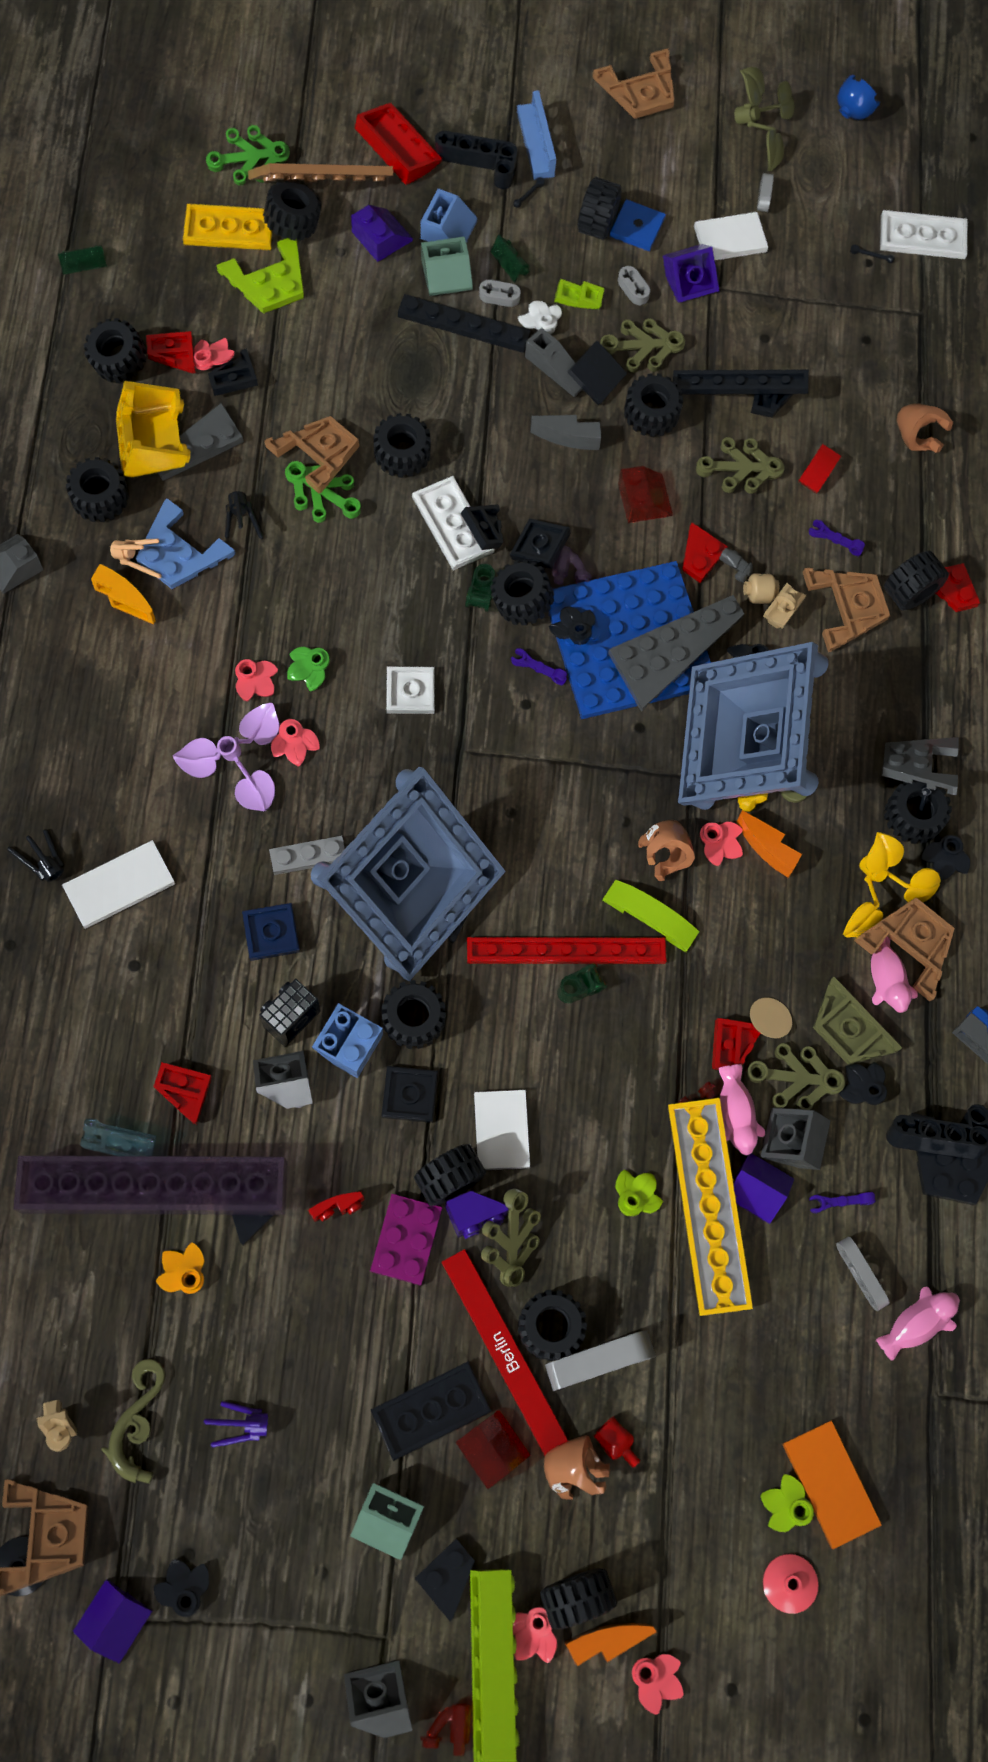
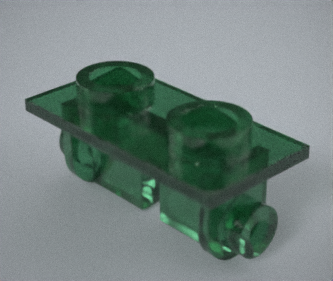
M498 234L490 252L512 281L516 282L519 275L526 276L530 272L529 265L521 256L517 257L518 252L511 244V241L502 238Z
M102 245L58 253L63 275L107 267Z

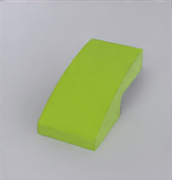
M560 279L554 302L577 308L599 309L604 288L586 281L580 286Z

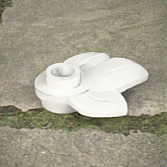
M533 301L529 305V313L519 316L518 320L526 328H536L537 330L543 328L549 334H552L557 327V320L561 317L562 310L558 305L548 307L543 301Z

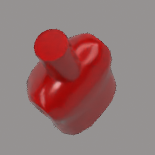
M614 1416L605 1422L593 1435L612 1460H617L623 1456L632 1468L640 1462L639 1458L630 1449L634 1443V1437Z

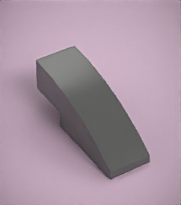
M577 415L531 416L530 432L544 440L569 448L583 450H599L600 422L577 423Z

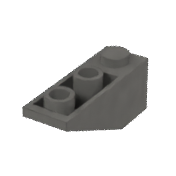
M543 328L539 329L526 341L525 358L575 397L583 390L567 373L575 362L557 339Z

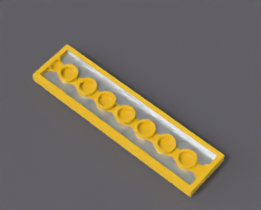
M720 1098L669 1104L668 1111L699 1316L753 1309Z

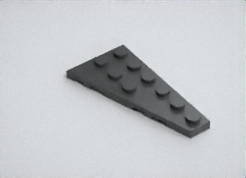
M734 595L609 649L608 654L640 711L642 712L654 698H657L668 685L677 680L720 637L724 636L743 619L744 612Z

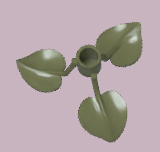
M748 67L740 72L745 81L750 103L736 107L735 120L738 125L747 124L748 127L768 130L767 153L769 172L774 170L783 159V139L780 133H776L775 128L755 122L760 118V112L779 107L782 119H790L794 114L795 103L791 85L788 81H782L777 90L779 103L759 108L758 105L762 101L761 95L765 91L764 77L760 69Z

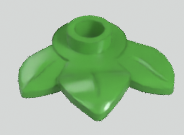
M298 647L290 653V657L295 662L288 669V680H305L310 692L316 690L325 680V669L330 663L328 652L322 648L311 650L307 647ZM321 656V660L315 663L314 658Z

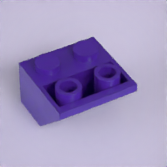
M473 1191L446 1201V1211L458 1238L464 1236L465 1239H469L480 1233L479 1230H481L480 1228L487 1221H493L501 1225L504 1223L503 1220L508 1213V1208L505 1204Z

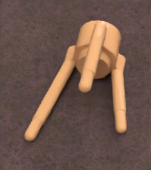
M159 539L113 541L110 552L114 559H120L121 565H128L157 578L162 577L161 574L130 561L135 556L136 550L144 549L143 545L159 543Z

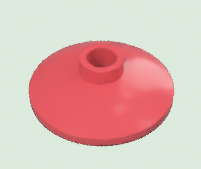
M784 1554L773 1559L767 1566L763 1576V1589L767 1599L775 1608L785 1613H799L806 1610L814 1602L818 1592V1578L814 1568L807 1560L798 1555ZM790 1579L797 1581V1587L794 1590L788 1587Z

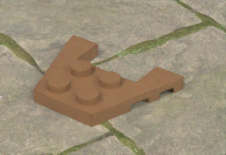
M668 49L651 53L650 61L655 69L654 72L619 82L611 65L593 70V78L634 119L673 108L674 93Z
M331 416L304 425V429L298 432L288 431L283 433L281 438L273 440L271 437L264 441L266 448L278 458L295 446H298L316 461L320 467L305 476L307 484L319 494L327 487L360 446L359 440Z
M804 568L803 576L808 591L832 587L844 626L823 631L822 635L828 652L834 651L889 619L890 613L877 575L855 572L842 574L834 573L833 570H824L822 572L813 571V568Z
M914 898L856 937L854 941L872 955L878 950L885 938L889 937L925 966L924 971L912 987L928 1001H931L936 997V986L941 979L943 961L947 957L955 928L918 898Z
M5 1480L2 1506L4 1508L32 1507L26 1567L0 1568V1596L84 1566L88 1506L30 1486L18 1484L12 1480Z

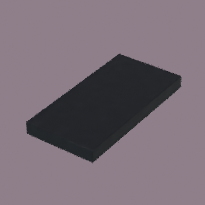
M468 1361L371 1409V1413L393 1461L492 1412Z

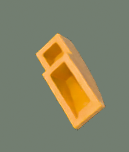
M99 564L91 578L94 589L108 595L112 607L154 624L156 620L153 610L137 588L114 570Z

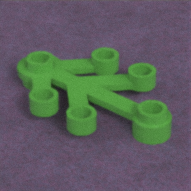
M251 125L248 128V138L251 141L259 142L266 149L258 150L240 137L237 129L229 128L226 131L227 141L237 145L245 152L221 155L219 152L213 151L207 155L206 162L209 170L219 172L223 169L224 164L247 161L241 170H236L233 173L235 184L244 185L248 176V170L253 169L259 160L268 159L264 165L269 163L281 164L288 160L290 150L286 143L282 141L272 142L262 135L259 127L256 125ZM256 131L258 134L253 136L250 133ZM230 134H235L236 137H235V138H230L229 135H230ZM281 149L283 152L278 154L275 150ZM214 157L219 159L217 162L211 161ZM238 175H242L244 177L242 180L236 179Z
M293 461L286 467V479L294 484V506L297 510L302 511L308 507V499L304 495L303 484L311 488L314 507L312 516L315 522L321 523L326 520V510L323 508L321 495L340 507L347 518L353 519L360 514V502L356 498L344 499L329 489L341 487L344 490H351L354 487V479L351 475L345 474L341 477L333 478L319 494L307 484L305 476L316 470L320 465L306 467L299 461ZM346 480H348V481H350L351 483H349V484H344L343 482L346 481ZM302 500L305 503L298 504L297 502ZM317 513H322V514H323V515L320 516V517H319V516H316Z

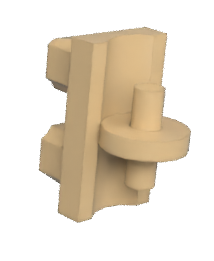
M786 583L763 617L768 619V623L772 626L783 629L806 595L797 592Z
M60 1400L46 1402L43 1404L44 1416L37 1418L38 1427L46 1436L47 1446L55 1452L65 1450L71 1442V1436H77L76 1427L69 1418L67 1410L62 1409Z

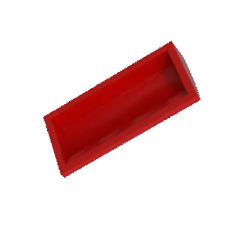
M391 102L357 115L355 130L388 166H393L394 173L405 185L421 178L442 161L437 152Z

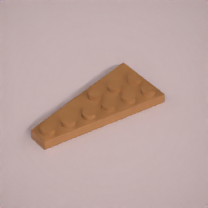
M269 163L248 170L249 180H263V182H276V180L284 179V181L289 180L290 182L304 180L305 183H315L317 180L325 179L344 181L345 178H353V181H366V178H372L374 182L385 181V177L393 176V166Z

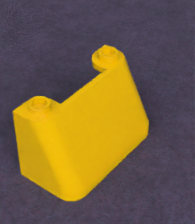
M124 381L116 412L123 476L137 477L182 468L186 463H189L191 451L187 449L186 444L180 443L177 418L184 408V400L180 399L179 389Z

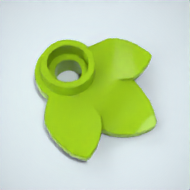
M627 1170L620 1172L615 1188L620 1195L618 1206L624 1215L637 1216L641 1212L651 1214L661 1207L663 1200L654 1194L657 1183L653 1174L643 1173L634 1178ZM628 1199L633 1200L636 1205H630Z
M783 1475L781 1490L770 1489L761 1494L763 1505L773 1514L768 1526L775 1531L787 1532L795 1525L805 1526L813 1519L814 1509L810 1501L805 1498L804 1486L790 1475ZM797 1506H801L804 1510V1514L801 1517L795 1514Z

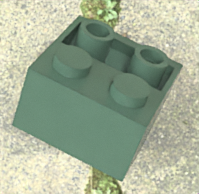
M465 237L421 243V261L429 296L473 289L469 253Z
M373 1483L350 1537L401 1560L424 1506Z

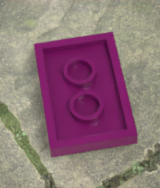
M391 1194L370 1272L421 1286L442 1207L429 1206L428 1203Z

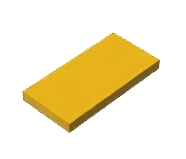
M187 204L183 243L184 245L271 250L273 230H269L264 222L263 208Z

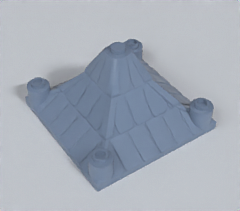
M809 642L692 666L678 798L679 804L683 806L693 805L699 809L707 810L713 806L715 800L792 790L802 796H809L815 792L819 783L818 777L806 769L814 678L822 676L828 668V659L825 655L818 652L817 644Z
M418 767L415 771L410 769L402 770L396 778L398 792L387 802L385 807L376 814L371 822L366 825L332 864L325 861L318 862L311 871L312 882L316 886L326 889L364 931L368 938L383 953L386 966L398 972L408 981L415 976L506 872L422 767Z

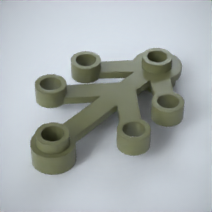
M646 319L643 322L642 330L636 327L631 320H624L622 322L621 333L626 336L632 335L638 340L618 341L615 336L608 334L604 335L600 341V344L610 355L619 350L640 349L634 357L627 360L626 370L630 373H636L639 370L640 363L654 348L662 349L656 356L649 358L648 369L652 372H657L660 370L663 360L670 353H678L685 346V339L680 332L671 331L668 333L658 326L653 319ZM653 333H654V334L657 335L660 339H653L652 337H650V336L647 335V334H653Z
M726 437L722 440L720 448L737 462L713 461L712 458L704 456L697 461L696 472L701 477H709L713 471H738L734 476L726 477L723 480L722 489L726 493L733 492L735 487L750 473L761 472L755 478H748L746 480L744 489L747 493L753 494L757 492L758 487L767 479H777L780 477L785 467L779 458L768 457L757 448L758 443L755 439H746L743 450L747 454H752L759 462L749 460L735 447V441L730 437ZM724 444H730L731 447H726ZM726 483H730V484H732L733 486H732V487H728V486L726 485Z
M781 1043L776 1047L775 1056L780 1060H784L794 1072L768 1069L766 1064L761 1061L752 1062L746 1070L748 1079L754 1083H760L764 1079L793 1082L782 1093H777L773 1096L771 1103L774 1108L783 1109L788 1104V1101L808 1084L818 1085V1087L810 1095L802 1096L797 1101L798 1110H811L813 1104L826 1093L831 1095L838 1094L845 1086L843 1074L838 1070L828 1069L816 1055L815 1049L810 1046L804 1047L801 1050L800 1059L805 1063H810L819 1075L810 1074L792 1054L790 1046L785 1043ZM779 1048L786 1049L787 1055H781ZM804 1051L811 1052L812 1058H806ZM752 1070H759L760 1077L753 1076ZM829 1078L835 1080V1086H830L828 1084ZM776 1097H781L784 1100V1104L778 1105ZM806 1100L809 1103V1108L802 1107L801 1101Z
M518 1189L508 1190L504 1195V1203L509 1209L508 1237L500 1230V1226L493 1221H487L482 1228L484 1236L494 1239L507 1251L506 1261L499 1256V1251L492 1246H486L481 1253L482 1260L493 1264L501 1271L500 1281L507 1287H516L524 1279L525 1271L522 1266L532 1251L539 1245V1237L530 1233V1231L539 1223L541 1218L538 1211L528 1208L523 1214L524 1224L518 1231L519 1213L526 1208L528 1196ZM522 1245V1246H523V1249L520 1251V1253H519L518 1256H517V1251H518L519 1247Z

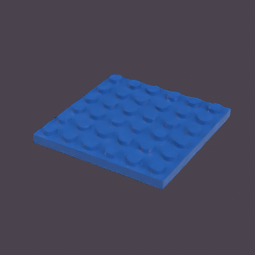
M677 561L553 589L554 602L553 605H550L551 610L548 613L552 624L561 621V609L569 606L578 609L580 613L591 610L596 619L594 626L591 628L592 636L583 645L573 643L570 638L559 639L556 637L581 719L638 706L608 652L609 649L694 612ZM707 651L692 666L711 663ZM692 666L677 680L668 685L650 703L689 694Z

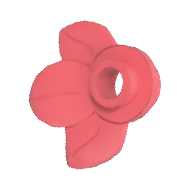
M221 339L210 345L207 341L200 340L194 347L195 367L199 370H208L214 365H221L231 360L235 353L233 350H228L227 339Z
M249 659L240 661L235 669L238 678L236 683L237 693L244 701H249L254 694L261 697L272 696L274 694V685L270 677L278 672V668L269 661L257 663ZM245 670L252 671L250 674L243 673Z
M295 719L283 721L279 727V734L271 742L273 757L285 754L288 760L296 766H300L303 763L307 750L317 751L320 748L316 734L311 730L304 729L300 722ZM294 727L296 732L293 735H289L286 729Z
M711 822L701 828L700 839L705 844L704 854L713 865L719 866L723 857L727 859L742 857V848L736 839L743 831L739 825L733 822H725L720 825ZM713 832L716 838H710L708 833Z
M535 1607L528 1613H516L515 1622L513 1623V1635H515L516 1639L515 1659L526 1660L537 1653L544 1662L549 1663L556 1652L557 1638L552 1632L545 1608ZM535 1618L543 1620V1627L539 1628L535 1625Z
M661 1654L653 1660L641 1658L632 1667V1678L639 1686L638 1698L649 1712L656 1715L660 1712L662 1699L674 1700L682 1698L684 1695L681 1683L674 1675L679 1669L681 1662L671 1655ZM645 1667L649 1668L651 1672L648 1678L641 1677V1670Z

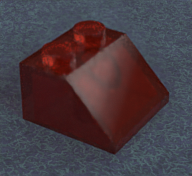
M645 466L621 469L618 485L628 523L673 515L663 474Z
M500 1410L496 1411L455 1442L486 1489H489L531 1456Z

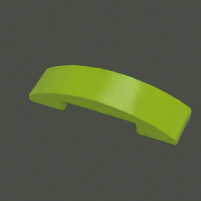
M615 880L602 900L621 913L626 911L666 936V941L684 952L688 951L699 933L691 923L674 910L645 892L621 881Z

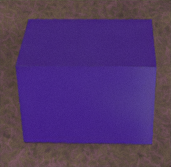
M751 1153L747 1155L733 1180L736 1204L770 1224L787 1199L794 1178Z
M106 1579L73 1632L90 1650L120 1663L153 1611Z

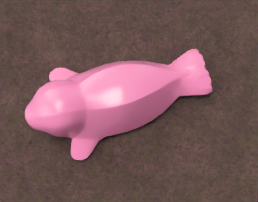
M886 937L871 959V972L876 986L872 1003L879 1005L882 1001H886L897 1012L903 1013L908 1010L911 1000L918 997V993L909 985L905 966L900 957L890 947V938Z
M742 1065L723 1066L719 1068V1073L724 1082L720 1094V1104L726 1142L730 1140L741 1154L750 1155L757 1145L758 1136H765V1130L757 1123L752 1097L748 1089L741 1082Z
M923 1287L920 1291L919 1300L901 1313L895 1321L891 1333L877 1338L876 1341L881 1349L884 1350L886 1356L892 1361L902 1348L919 1346L942 1330H955L956 1323L951 1318L958 1311L960 1302L958 1295L953 1292H941L932 1295L929 1287Z

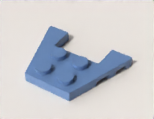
M166 499L146 539H159L160 542L143 545L144 549L139 551L136 560L141 566L161 574L162 577L158 579L171 589H174L198 576V573L209 567L211 569L217 566L218 562L223 559L234 557L235 550L218 538L201 554L170 530L184 514L182 509L169 499Z

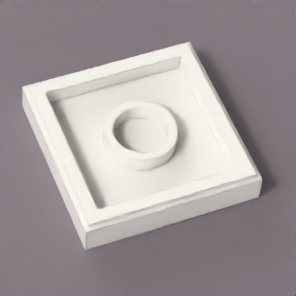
M387 667V714H434V667Z

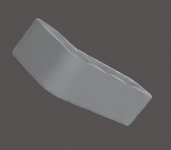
M646 1330L545 1364L552 1389L556 1391L654 1358L656 1355Z

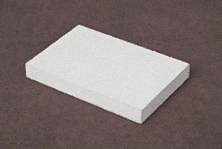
M757 212L695 222L694 228L699 245L712 246L714 260L764 253L768 250Z
M526 1091L474 1092L477 1156L485 1170L530 1168Z

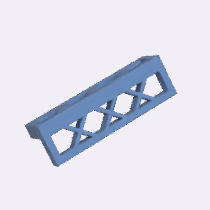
M539 90L533 91L532 104L517 105V114L533 179L536 180L537 178L555 177L556 156Z

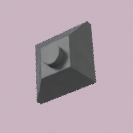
M19 534L0 544V590L3 594L43 571L37 554L26 539Z
M304 1051L253 1060L257 1093L287 1109L293 1107L301 1108L305 1105L313 1104Z
M400 1661L344 1674L352 1727L383 1738L412 1731Z

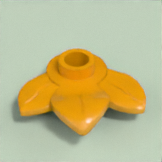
M190 1243L184 1254L175 1251H163L162 1264L166 1273L156 1279L157 1284L167 1292L179 1290L187 1294L198 1292L204 1284V1275L201 1272L204 1256L199 1247L194 1243ZM189 1276H195L196 1282L193 1285H187L186 1283Z

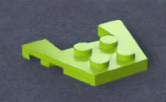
M286 238L277 242V247L284 261L244 275L237 261L233 258L218 264L217 271L221 276L224 275L232 286L241 290L244 296L263 314L304 298L297 240L293 241Z

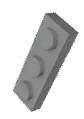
M342 836L273 848L269 849L274 875L310 869L322 861L332 864L345 848Z

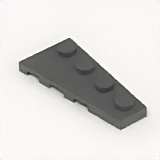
M222 403L179 436L180 443L186 444L187 449L191 451L189 463H186L182 468L157 473L162 481L244 442L241 433Z

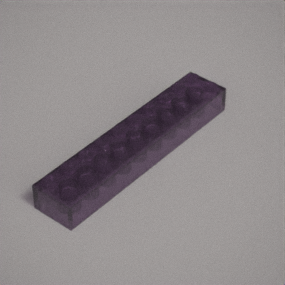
M18 1156L14 1210L21 1214L286 1215L288 1162L285 1157Z

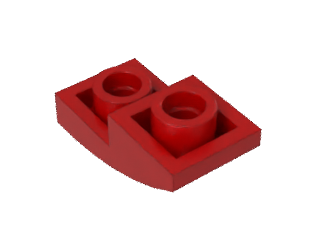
M822 444L798 482L817 494L841 458V455Z
M361 1192L341 1194L318 1203L310 1208L308 1212L315 1222L319 1219L323 1222L335 1213L333 1209L336 1207L342 1215L347 1212L351 1215L363 1206L361 1202L364 1201V1196Z

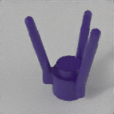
M222 1401V1407L250 1414L251 1416L246 1415L245 1420H204L206 1425L245 1427V1433H250L212 1442L211 1447L225 1446L249 1440L259 1441L260 1436H267L268 1413H261L262 1409H252Z

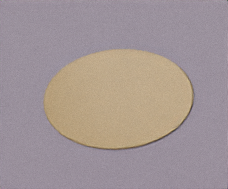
M761 998L751 1006V1022L761 1034L770 1038H781L790 1032L792 1017L789 1010L781 1002L772 998Z

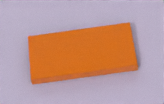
M828 1421L782 1444L800 1483L804 1486L805 1494L813 1506L814 1513L831 1549H835L882 1526L832 1421Z

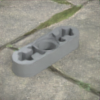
M846 1237L836 1243L841 1257L875 1311H879L889 1305L887 1295L855 1242L850 1237Z

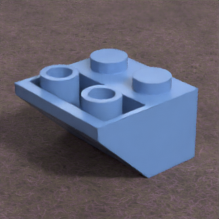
M437 189L421 220V239L430 242L465 237L467 242L477 223V217L459 196Z
M338 1003L312 1048L336 1067L358 1078L383 1037V1028Z

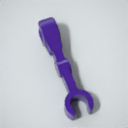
M814 520L813 526L818 527L820 530L810 528L809 535L816 538H827L834 544H840L848 548L850 553L855 556L862 554L865 547L863 541L858 539L852 541L838 532L831 531L822 521Z
M521 648L515 650L517 655L522 656L521 659L511 657L513 665L532 668L537 673L551 677L558 685H564L567 680V673L564 670H555L540 661L532 659Z
M873 1192L836 1198L813 1195L809 1198V1201L818 1200L821 1204L818 1209H810L812 1213H820L830 1207H844L857 1204L871 1205L876 1201Z

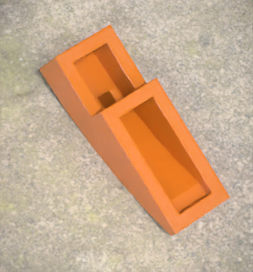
M742 810L736 823L743 829V836L763 860L789 878L802 854L781 843L785 836L784 833Z
M613 1624L580 1633L564 1643L577 1666L600 1652L608 1662L656 1633V1630L650 1624Z

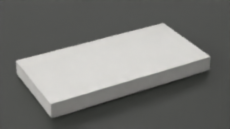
M883 210L881 214L880 250L965 259L967 256L968 219Z
M454 476L412 493L413 500L453 570L494 553V549L481 550L462 517V510L465 507L471 506Z
M152 840L62 884L84 929L175 885V882Z

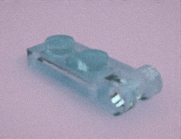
M91 1118L84 1121L83 1130L85 1135L81 1137V1147L151 1163L156 1135L102 1124L98 1120ZM95 1135H100L102 1137L101 1139H97Z

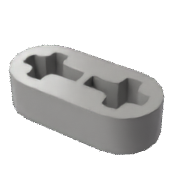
M762 174L757 211L768 212L773 174Z
M625 266L621 268L618 276L619 286L632 303L636 305L647 303L650 295L648 284L634 267Z
M485 280L479 286V297L486 303L514 307L520 301V289L515 284Z

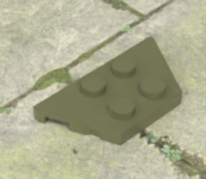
M835 977L829 981L813 1028L848 1065L897 1053L902 1048Z

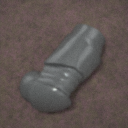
M724 549L720 560L738 571L735 574V578L744 583L753 574L752 562L748 563L736 550Z

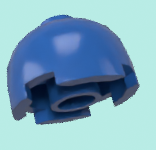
M850 75L843 82L838 92L839 111L847 119L850 117L855 120H861L869 117L878 108L880 101H875L874 97L877 94L863 79L858 82L854 80L855 75Z

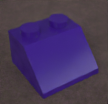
M368 205L351 215L352 233L377 262L413 241L408 232L385 208Z
M701 244L663 255L666 278L677 302H683L719 291L712 246Z

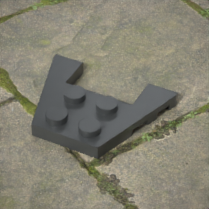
M959 738L885 743L882 776L911 784L916 780L927 783L926 788L936 790L938 786L948 789V794L957 795L958 775L932 773V754L957 757Z

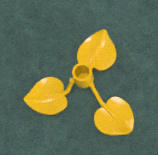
M877 832L872 848L859 864L860 869L867 875L864 880L868 883L874 904L865 902L860 905L849 919L843 935L845 937H858L883 919V912L878 909L880 904L872 881L881 882L888 876L903 887L908 888L904 894V899L907 902L914 898L925 902L938 890L941 882L939 874L932 868H924L913 875L909 884L889 872V867L895 866L901 861L904 847L893 836Z

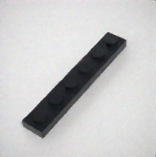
M404 294L398 309L399 318L524 353L526 341L530 337L531 330L406 294Z
M809 369L673 370V381L678 384L677 388H681L682 394H808Z

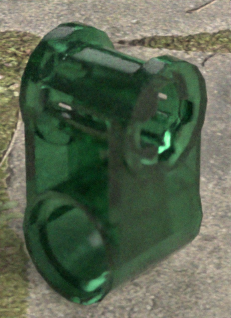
M480 564L476 567L471 586L468 589L465 607L474 606L483 608L486 612L489 611L492 600L491 585H494L492 581L495 577V571L491 565ZM481 576H487V577H489L490 579L484 581V580H481L480 577H481Z
M597 963L590 964L575 973L565 976L557 989L558 998L562 1002L570 1004L584 997L597 994L607 988L606 982L602 981L597 971ZM571 985L575 988L576 992L569 994L564 990V986Z

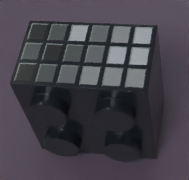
M297 979L291 983H285L280 988L279 995L273 1001L268 1000L261 1007V1013L259 1014L263 1027L284 1047L321 1012L318 998Z

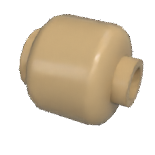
M754 573L749 577L748 581L744 582L743 593L747 595L750 603L770 604L779 594V581L775 580L771 574Z

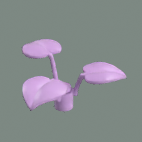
M273 703L258 706L244 716L239 726V732L248 739L225 736L218 741L217 748L209 739H195L173 755L175 762L187 774L197 778H205L216 771L217 765L215 760H219L221 755L228 761H235L246 779L240 780L236 785L235 797L240 805L250 810H268L275 797L274 782L271 776L262 770L255 771L251 776L239 760L241 755L239 744H250L254 740L258 745H266L271 743L278 735L280 725Z

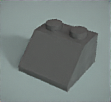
M771 1108L761 1157L796 1168L820 1170L831 1120L814 1110Z

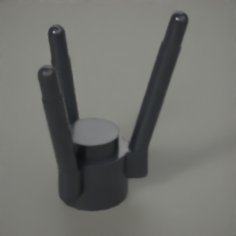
M241 491L230 493L228 495L229 504L226 505L225 538H229L232 513L237 516L238 527L242 529V515L247 511L258 537L262 539L261 529L253 513L251 502L247 501L246 494Z
M47 829L43 830L53 858L45 856L32 837L26 836L27 841L41 859L38 862L39 869L12 847L7 848L13 856L36 873L41 881L46 879L47 882H51L60 877L64 872L62 868L64 864L59 858Z

